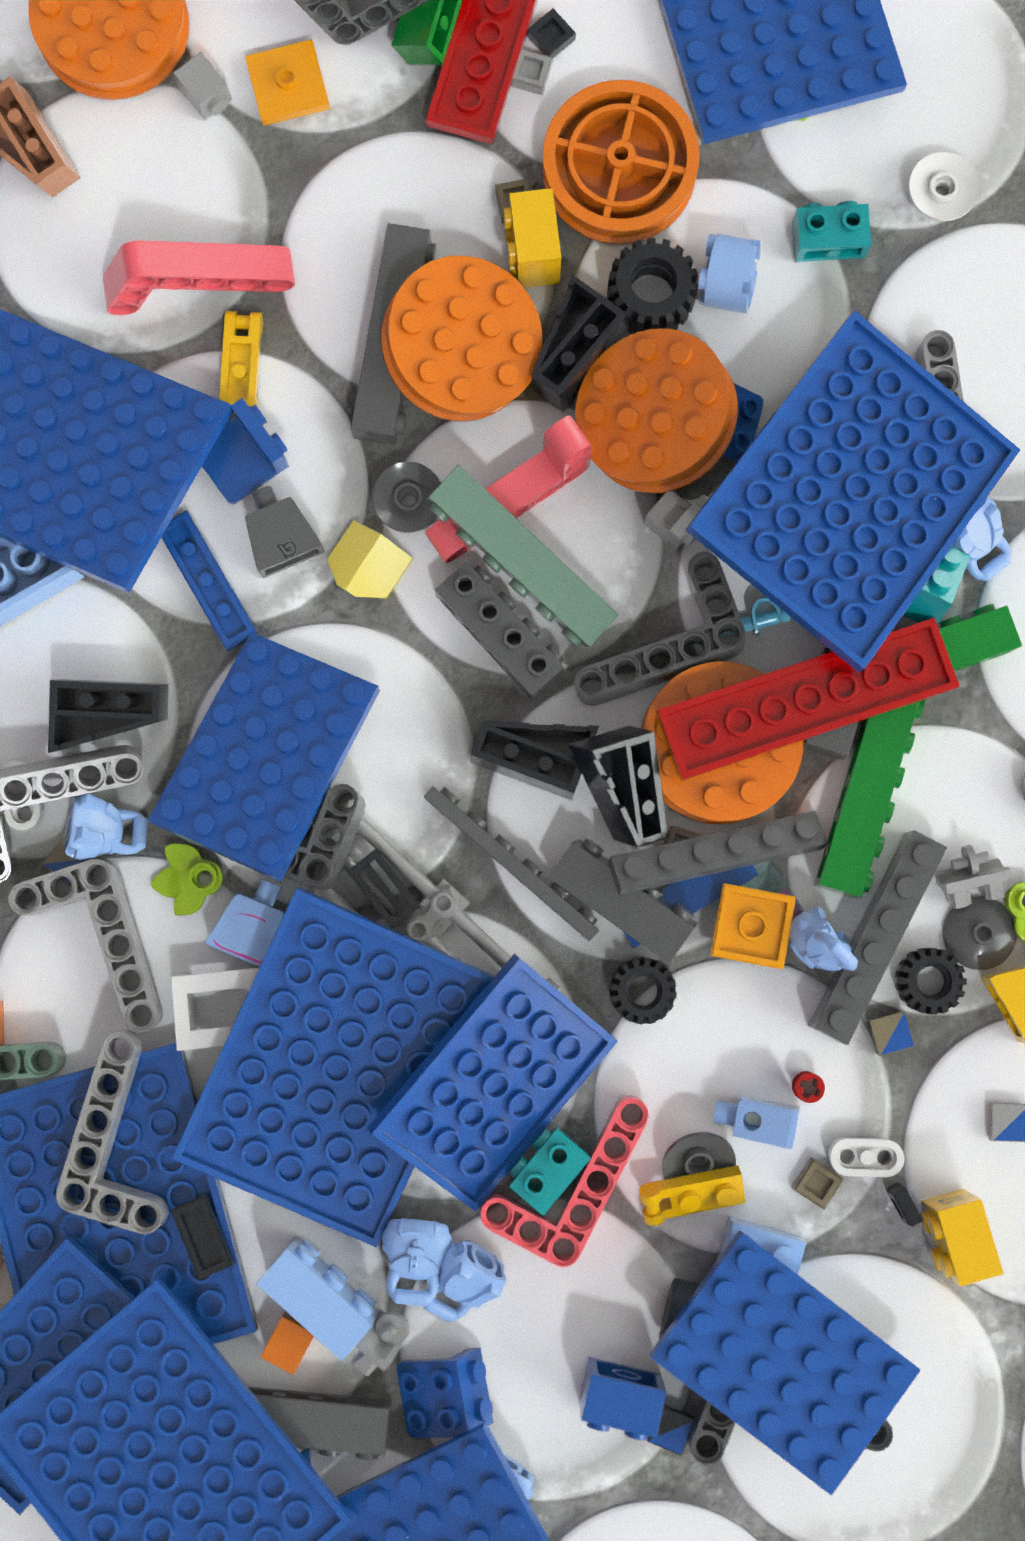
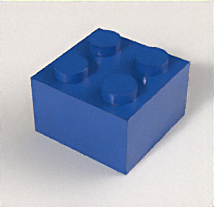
M589 1357L579 1399L581 1421L587 1422L589 1428L597 1431L607 1432L610 1427L624 1430L625 1436L636 1440H646L647 1436L657 1438L667 1393L661 1374Z

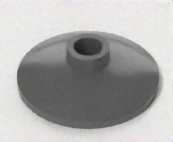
M416 462L396 463L385 469L374 484L372 501L375 512L386 526L395 531L412 533L423 530L437 519L428 510L432 504L427 498L441 482L437 475L425 465ZM406 495H412L416 500L413 505L406 506L402 503L403 498Z
M983 897L971 898L972 904L959 909L952 908L948 913L943 925L944 944L949 954L955 956L959 960L958 963L962 966L974 970L992 969L1002 964L1014 949L1016 943L1014 920L1008 910L997 901L985 900ZM982 926L989 932L988 938L984 941L980 940L977 936V931Z
M708 1132L692 1133L678 1139L667 1149L662 1160V1170L665 1179L736 1166L735 1153L730 1143L723 1137Z

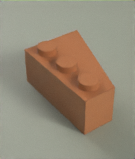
M11 76L0 83V155L53 198L81 177L28 91Z

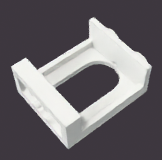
M259 968L171 977L177 1051L224 1046L232 1026L197 1030L194 993L228 989H244L249 992Z

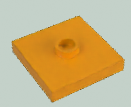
M312 39L245 56L263 126L330 110Z
M722 883L709 956L783 970L796 897Z

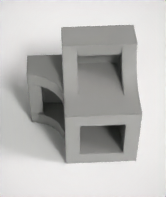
M673 491L666 492L647 513L644 524L675 551L682 543L688 547L695 538L686 532L685 529L709 498L703 494L697 499L687 500L679 497Z

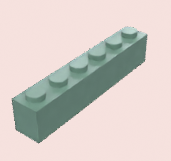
M459 464L427 498L432 504L428 510L442 523L449 520L459 529L455 535L469 548L476 545L485 553L482 560L496 573H499L502 569L512 579L508 584L520 596L525 598L529 594L538 603L535 607L536 611L550 623L554 619L565 628L561 634L574 646L578 647L581 643L585 647H590L619 616L617 612Z

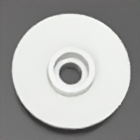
M935 152L921 159L914 167L909 178V195L914 206L926 217L937 221H952L967 214L976 203L980 192L979 176L974 166L963 156L953 152ZM938 187L944 188L947 195H940L935 189Z

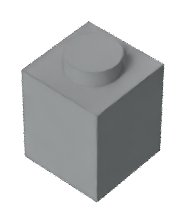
M202 52L173 72L179 89L204 120L211 115L220 114L225 110L228 102L232 100L227 83Z

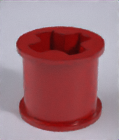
M804 1071L794 1077L792 1091L800 1100L806 1103H814L823 1097L825 1084L818 1075ZM813 1077L815 1079L813 1086L817 1090L814 1094L806 1093L803 1097L804 1089L799 1085L802 1080L809 1082Z

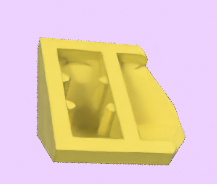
M355 520L352 521L327 558L337 586L355 597L379 599L388 598L413 560L411 556L382 534Z

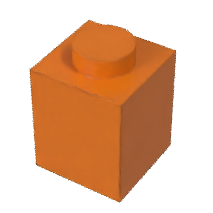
M285 1311L260 1357L294 1375L314 1336Z

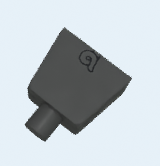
M271 486L262 487L252 493L258 510L247 514L245 521L255 565L263 579L325 553L319 538L292 497L278 501Z

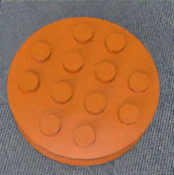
M29 0L28 13L31 32L48 66L63 83L86 96L105 100H118L143 94L159 85L174 71L187 46L190 22L185 0Z
M609 80L588 86L577 92L560 107L547 129L543 145L542 173L545 189L553 188L556 213L568 226L581 235L609 244H631L638 240L644 241L660 234L671 226L688 205L694 190L699 167L700 153L697 135L691 120L683 108L673 98L658 88L632 80Z
M458 255L439 258L413 272L390 301L381 329V348L384 362L397 388L411 403L424 412L450 421L466 422L483 419L499 412L510 404L532 381L531 374L543 344L539 315L524 287L516 278L498 265L472 256Z
M662 328L634 333L621 339L604 351L587 372L580 386L575 408V423L592 446L590 459L615 483L642 493L674 491L704 476L717 464L727 450L733 438L738 418V398L734 383L713 350L691 334Z
M720 661L700 664L672 678L648 707L641 729L654 731L663 802L680 815L706 824L722 825L741 822L774 805L783 797L795 780L802 761L803 740L680 781L656 713L658 709L763 675L764 673L734 662Z

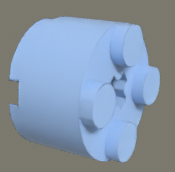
M709 234L706 246V256H708L707 268L702 267L699 276L698 289H701L699 304L710 308L748 313L758 271H756L757 263L755 259H760L761 240L723 234Z

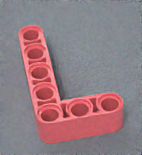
M131 241L123 244L117 251L103 274L107 312L113 315H128L140 309L153 289L282 292L295 286L291 251L285 246Z
M566 416L553 424L544 433L543 451L487 487L486 490L515 518H518L585 472L590 465L592 446L573 418ZM438 520L426 530L425 535L445 563L457 559L472 549L455 535L459 530L449 520L445 523Z
M633 1095L624 1096L616 1102L590 1153L591 1159L581 1170L556 1221L541 1215L538 1211L505 1194L492 1193L482 1203L480 1215L484 1226L554 1265L568 1267L574 1264L585 1247L647 1124L649 1115L644 1102ZM627 1104H636L641 1109L640 1118L634 1123H627L621 1119V1111ZM611 1137H617L624 1141V1149L617 1156H610L604 1151V1144ZM594 1171H602L607 1175V1183L600 1189H593L587 1184L588 1176ZM494 1203L503 1204L508 1210V1215L501 1221L492 1220L487 1214L488 1207ZM579 1204L586 1205L591 1210L590 1217L584 1222L574 1221L570 1217V1211L574 1206ZM531 1220L537 1222L541 1227L538 1236L526 1238L521 1234L520 1226L524 1222ZM566 1238L572 1241L574 1247L571 1253L561 1256L554 1252L553 1245L558 1239Z

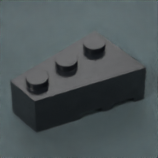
M571 274L568 289L563 302L559 304L556 319L551 332L545 339L531 374L536 392L562 412L578 395L580 386L594 362L604 351L630 333L628 314L573 274Z
M72 679L50 680L48 753L168 720L169 684Z
M483 721L470 754V763L572 800L582 773L568 744L596 736L599 726L537 725L524 722Z
M626 726L568 744L614 840L635 847H641L668 838L654 731Z

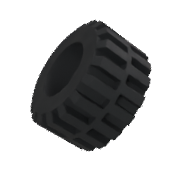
M648 238L647 244L642 245L641 240L633 242L632 250L625 247L620 252V259L615 258L612 263L608 280L607 299L628 314L630 334H634L636 331L660 328L678 330L679 323L684 325L688 320L689 313L692 312L698 291V283H696L698 278L697 268L692 269L693 260L690 255L683 257L684 249L679 245L675 249L671 248V241L663 239L662 244L656 243V238ZM648 275L658 276L669 284L673 294L661 302H647L634 293L631 285L640 277Z

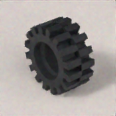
M920 948L917 951L908 953V957L900 961L898 965L901 967L895 973V977H898V983H895L896 990L900 991V999L905 1001L909 1008L920 1013L937 1015V1013L948 1012L951 1007H956L959 1004L957 1001L959 997H964L966 991H962L963 985H967V979L963 978L962 974L965 972L964 967L959 966L957 963L959 960L955 956H951L948 951L937 948ZM929 966L937 968L944 978L942 989L935 995L924 994L917 985L918 974L922 969Z
M636 958L625 962L622 966H619L610 982L609 993L614 1008L623 1018L636 1024H652L660 1019L662 1020L672 1010L674 1000L677 997L676 982L671 975L672 973L662 963L649 958ZM637 977H649L656 984L657 995L648 1005L635 1004L629 996V986Z

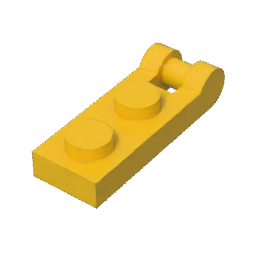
M237 311L225 312L219 400L230 405L243 398L249 408L254 404L257 406L261 334L263 331L262 312H251L250 315H238ZM238 329L249 330L248 336H237Z
M739 1165L649 1182L639 1188L640 1201L645 1205L642 1209L643 1219L649 1226L660 1225L668 1218L746 1203L742 1173Z

